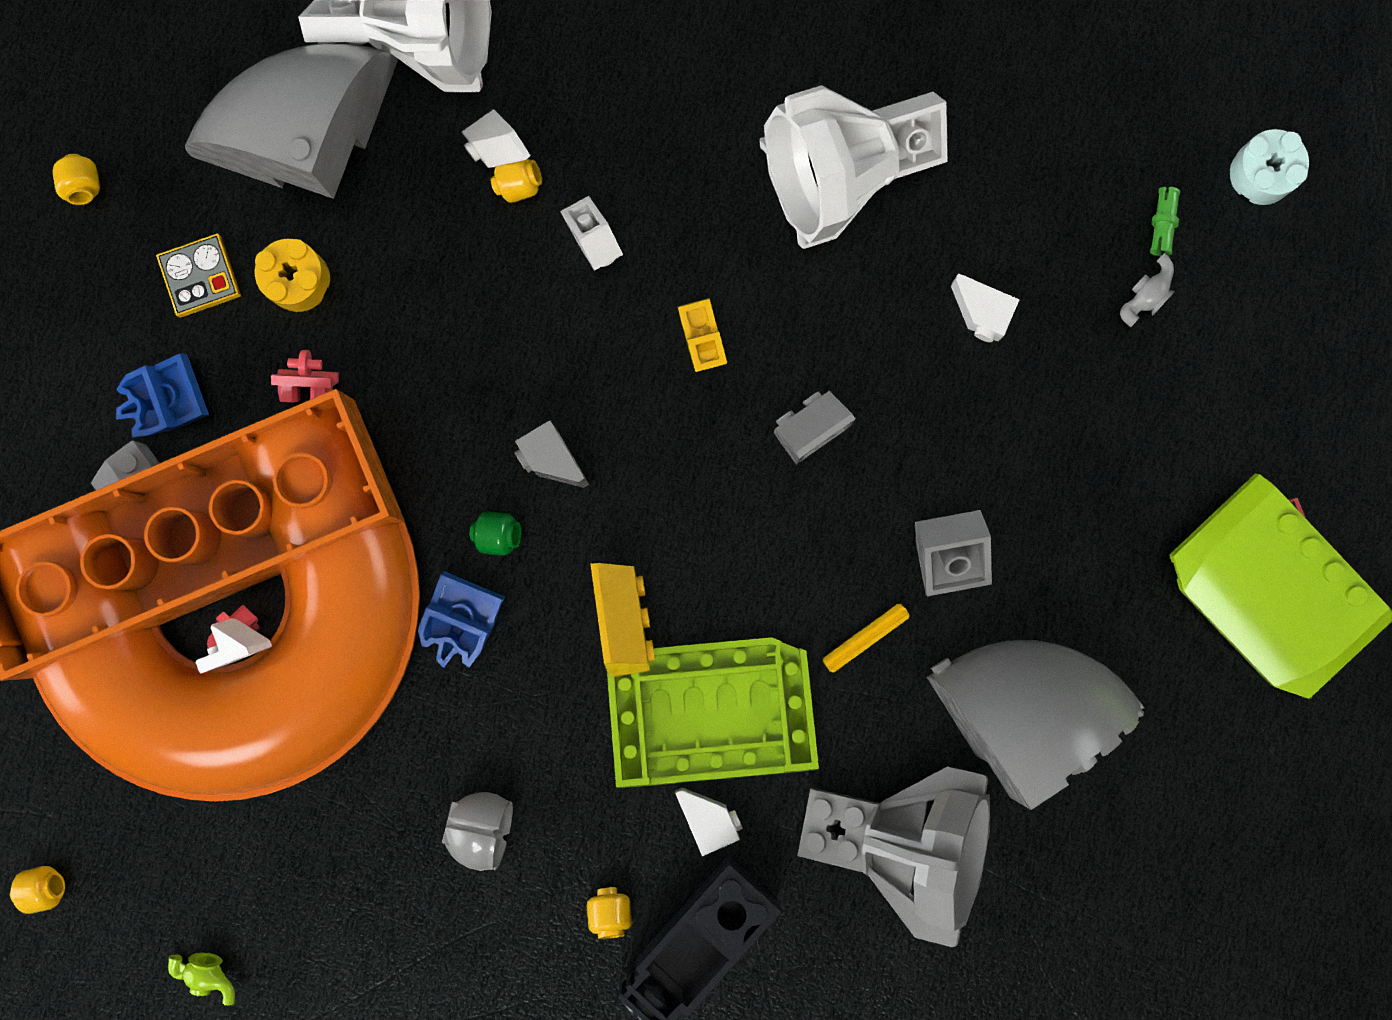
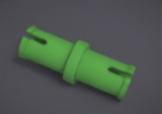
M1166 187L1160 188L1158 192L1157 212L1152 217L1154 234L1152 248L1150 249V253L1156 256H1162V251H1165L1164 253L1168 256L1172 255L1174 229L1179 224V218L1176 214L1180 190L1175 187H1169V193L1166 192Z

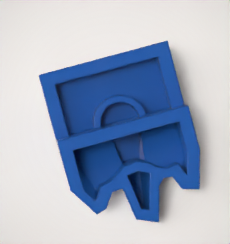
M179 353L154 366L145 365L126 374L117 387V391L120 394L127 395L129 400L116 408V420L134 418L136 420V424L132 428V437L176 430L209 415L187 354Z
M444 571L440 575L431 602L426 607L418 628L421 646L428 647L433 643L439 644L436 661L443 668L453 655L457 653L462 655V663L470 667L482 651L492 632L505 596Z

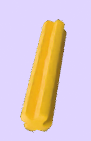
M896 604L823 658V663L830 672H836L909 619L908 611L902 604Z

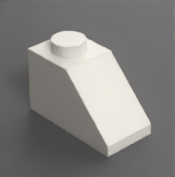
M494 109L462 131L468 140V143L464 145L475 162L481 159L488 168L526 160L531 156L514 129Z
M589 196L560 211L594 271L600 267L610 265L616 258L623 255L608 223Z
M958 273L952 282L951 288L968 329L975 331L974 336L983 341H999L1005 335L1019 299Z
M681 787L676 790L675 794L702 856L740 840L737 831L743 828L735 810L729 812L725 804Z

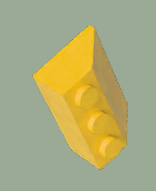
M603 563L591 564L603 659L610 677L650 671L649 661L655 660L652 640L646 641L644 629L650 628L648 609H641L639 596H646L643 576H636L634 566Z

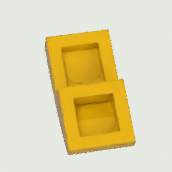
M707 298L677 306L695 372L727 364L710 299Z

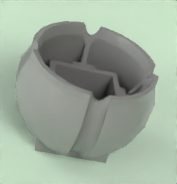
M489 792L474 793L465 796L456 803L452 802L442 843L445 844L451 856L458 863L470 869L479 871L496 870L507 845L503 836L510 833L513 803L497 794Z

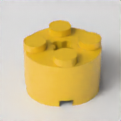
M281 239L275 241L259 252L255 258V279L260 291L284 309L294 312L310 310L322 301L327 287L329 288L330 273L325 261L301 240ZM297 271L293 273L294 279L290 281L288 278L291 277V273Z

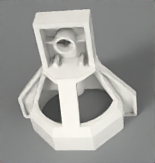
M314 0L298 17L305 42H318V44L348 42V44L363 45L369 42L376 49L390 52V54L397 57L444 92H479L483 87L481 70L487 63L492 14L490 0ZM448 2L450 9L449 37L447 31L445 3Z
M821 85L787 96L785 103L777 105L764 125L765 137L760 138V148L767 154L768 172L786 219L797 230L798 244L803 249L836 239L872 195L884 185H889L896 178L948 162L946 101L934 92H930L871 111ZM808 154H809L810 160H811V162H812V166H813V169H814V172H815L817 184H816V182H815V179H814V176H813V173H812V170H811V166H810Z

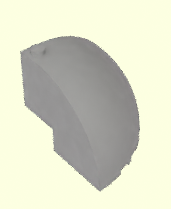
M347 43L306 45L270 56L243 71L213 98L194 125L185 144V149L191 157L281 188H283L284 182L334 199L353 146L366 148L398 59L388 51Z
M1013 640L986 645L972 650L952 662L948 658L940 661L931 667L933 673L927 676V679L976 757L989 763L1011 799L1030 810L1068 786L1067 776L1070 774L1077 775L1090 770L1097 762L1096 754L1100 752L1102 756H1106L1122 742L1118 735L1122 731L1125 735L1131 733L1138 725L1139 717L1144 714L1142 710L1144 707L1133 691L1110 669L1088 655L1055 643L1037 640Z

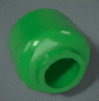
M492 511L482 512L477 517L476 522L471 524L469 532L471 541H474L475 547L480 553L502 556L510 554L514 548L519 546L522 534L521 525L519 522H516L513 515Z

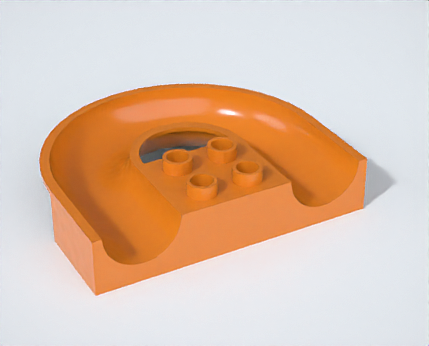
M338 389L332 390L1 530L0 680L33 678L45 704L58 724L75 744L93 760L115 775L139 787L167 796L199 801H229L267 795L312 777L344 756L374 726L393 699L413 651L420 604L419 575L414 547L403 515L355 400ZM279 574L282 576L285 588V609L280 626L270 640L272 647L258 652L245 661L222 666L200 674L196 662L178 652L166 639L159 626Z

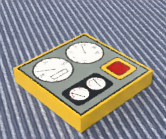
M219 234L156 255L176 316L179 318L241 297L222 237Z

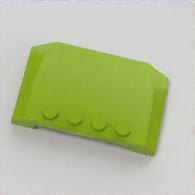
M1254 474L1169 555L1178 576L1176 580L1179 590L1250 665L1273 687L1308 699L1392 622L1390 607L1293 504L1260 474Z
M772 637L654 648L655 660L649 661L650 671L610 677L607 671L616 788L819 769L806 650L792 647Z

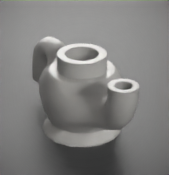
M1166 253L1157 260L1162 269L1160 273L1152 278L1145 274L1132 289L1137 294L1131 301L1125 303L1120 310L1122 320L1130 327L1140 318L1138 316L1140 311L1151 310L1153 316L1175 292L1170 290L1174 266Z

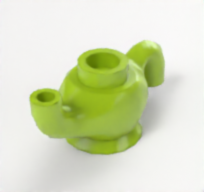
M195 953L188 957L189 963L184 964L182 956H169V974L175 979H183L186 986L190 988L191 994L207 996L211 993V990H219L223 995L222 1003L224 1005L234 1004V988L219 966L223 961L221 957L211 953Z

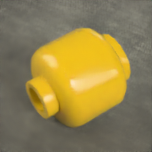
M68 154L54 164L52 174L55 190L63 200L73 205H83L91 202L98 195L100 190L98 172L95 163L89 158L78 154Z
M527 158L526 160L495 166L494 176L491 177V184L496 195H502L507 202L512 203L536 195L539 185L542 184V176L537 163Z
M40 866L24 870L14 878L10 897L16 908L25 914L50 910L59 904L65 892V882L61 874L50 866Z
M616 887L602 888L597 890V896L588 900L586 905L588 927L592 933L598 934V939L625 936V930H628L632 925L630 899L627 895L617 894Z

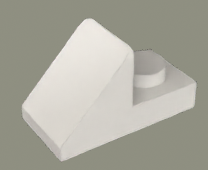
M231 618L211 625L217 645L207 649L209 656L196 660V664L201 674L270 648L272 645L270 640L239 620Z

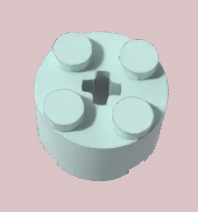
M1273 129L1257 134L1244 145L1230 165L1231 183L1238 194H1243L1254 204L1268 205L1281 200L1306 180L1309 169V157L1301 137L1295 132Z

